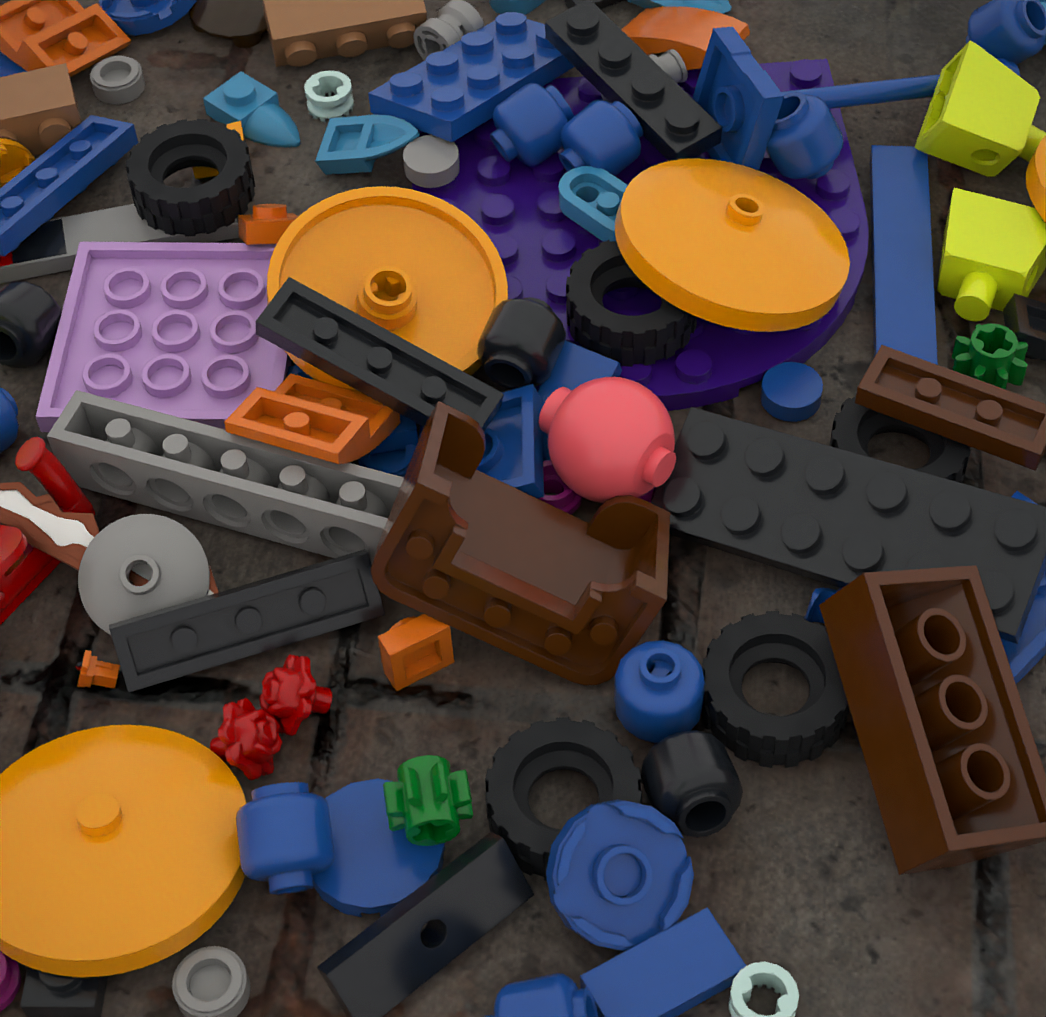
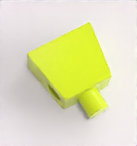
M969 41L942 69L914 148L987 177L998 175L1017 157L1030 162L1040 141L1046 136V132L1032 125L1040 100L1038 90L979 45Z
M954 188L944 231L937 290L942 296L956 299L954 309L960 317L968 321H982L988 317L991 308L1003 311L1014 293L1028 297L1046 268V222L1034 207Z

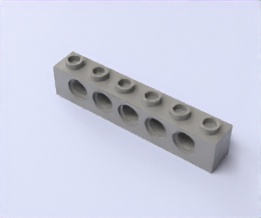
M78 390L75 391L47 435L53 454L81 488L331 558H337L365 549L369 554L371 565L373 564L379 540L404 479L401 476L352 463H332L231 434L221 428Z

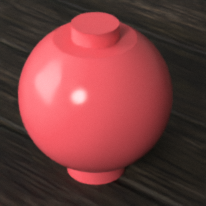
M602 377L587 381L574 390L560 387L547 398L541 409L539 428L548 434V451L552 465L563 483L583 498L598 503H604L616 496L630 495L639 498L654 487L663 485L675 467V434L671 417L662 401L650 389L638 382L621 377Z

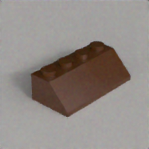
M977 565L866 572L822 602L819 607L899 875L959 866L1046 841V774Z

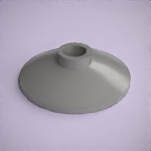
M155 514L127 516L116 520L102 529L86 548L78 573L80 598L90 618L102 630L110 634V624L208 596L210 587L208 559L197 538L186 527L175 520ZM138 564H148L152 568V577L143 586H134L129 580L131 569Z

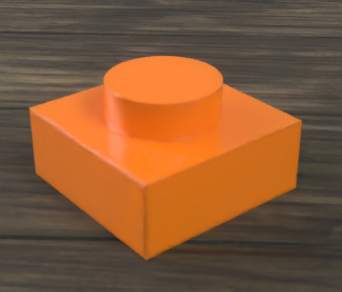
M283 204L253 205V214L238 215L239 238L246 245L277 244L282 234L298 216L294 213H287V205Z
M425 614L418 617L404 618L394 624L389 631L377 636L384 673L396 692L455 663L450 626Z

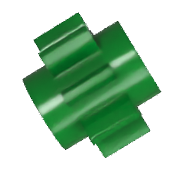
M993 323L976 324L971 339L964 336L956 337L952 358L954 359L952 370L1006 389L1007 383L1022 386L1028 364L1024 361L1028 344L1027 342H1018L1016 335L1009 327Z
M424 755L411 758L402 763L397 769L398 782L391 781L384 782L383 784L389 829L397 831L405 828L406 839L412 844L432 846L448 842L460 832L459 819H471L474 816L467 771L460 770L451 773L450 763L443 757Z

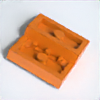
M11 0L0 5V51L26 71L66 63L69 75L72 77L128 47L131 39L97 3L85 9L77 0Z
M682 6L646 8L621 29L647 55L663 53L670 49L676 50L682 57L687 71L701 69L713 28L734 27L743 41L750 35L748 24L736 18L715 11Z
M290 373L274 391L256 387L224 423L225 431L332 463L345 464L360 459L380 445L400 424V413L361 392Z

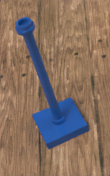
M734 27L713 28L692 99L722 127L721 143L707 150L713 160L740 164L759 171L784 95L798 92L803 95L818 96L827 104L829 109L930 98L933 96L940 74L781 92L768 73L761 68L752 56L751 50ZM996 58L1020 76L1019 69L1014 62L1007 61L1004 58Z

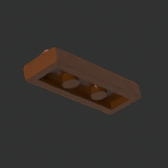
M881 345L857 387L855 404L1034 471L1037 470L1046 451V404L890 347Z

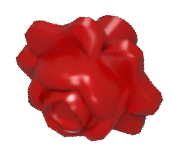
M289 654L283 667L274 668V670L266 673L262 680V694L259 697L260 707L265 712L275 716L280 725L279 733L294 736L301 722L308 718L311 712L325 714L330 709L332 692L328 687L316 685V680L311 675L309 657Z
M247 698L241 699L237 703H227L223 707V723L218 729V736L210 742V750L225 763L228 762L230 765L241 769L248 780H256L261 775L266 776L274 771L273 756L280 751L283 743L279 735L280 725L275 716L265 712L263 709L256 710Z

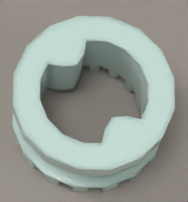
M322 71L312 75L306 81L304 89L308 99V113L313 115L314 119L317 120L320 117V121L325 122L326 118L342 117V115L347 117L349 111H353L352 85L350 79L345 74L338 71Z
M769 962L751 963L742 968L733 979L728 1005L729 1013H731V1017H795L799 1000L797 983L788 971L777 964ZM764 984L767 985V989L773 987L775 993L781 994V997L777 999L774 1015L764 1016L756 1014L747 1007L746 1003L751 999L754 985L760 988Z

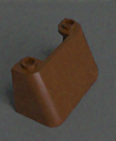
M438 401L423 428L379 540L371 567L374 584L380 592L401 604L571 682L581 685H599L609 681L616 674L620 660L631 648L637 645L667 600L670 512L638 497L630 495L616 496L605 501L588 523L476 469L482 461L486 446L483 429L469 415Z

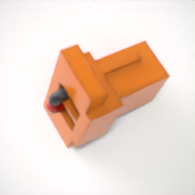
M85 650L83 662L76 664V669L80 671L77 687L91 688V684L115 689L120 665L98 661L97 656L91 655L92 651Z

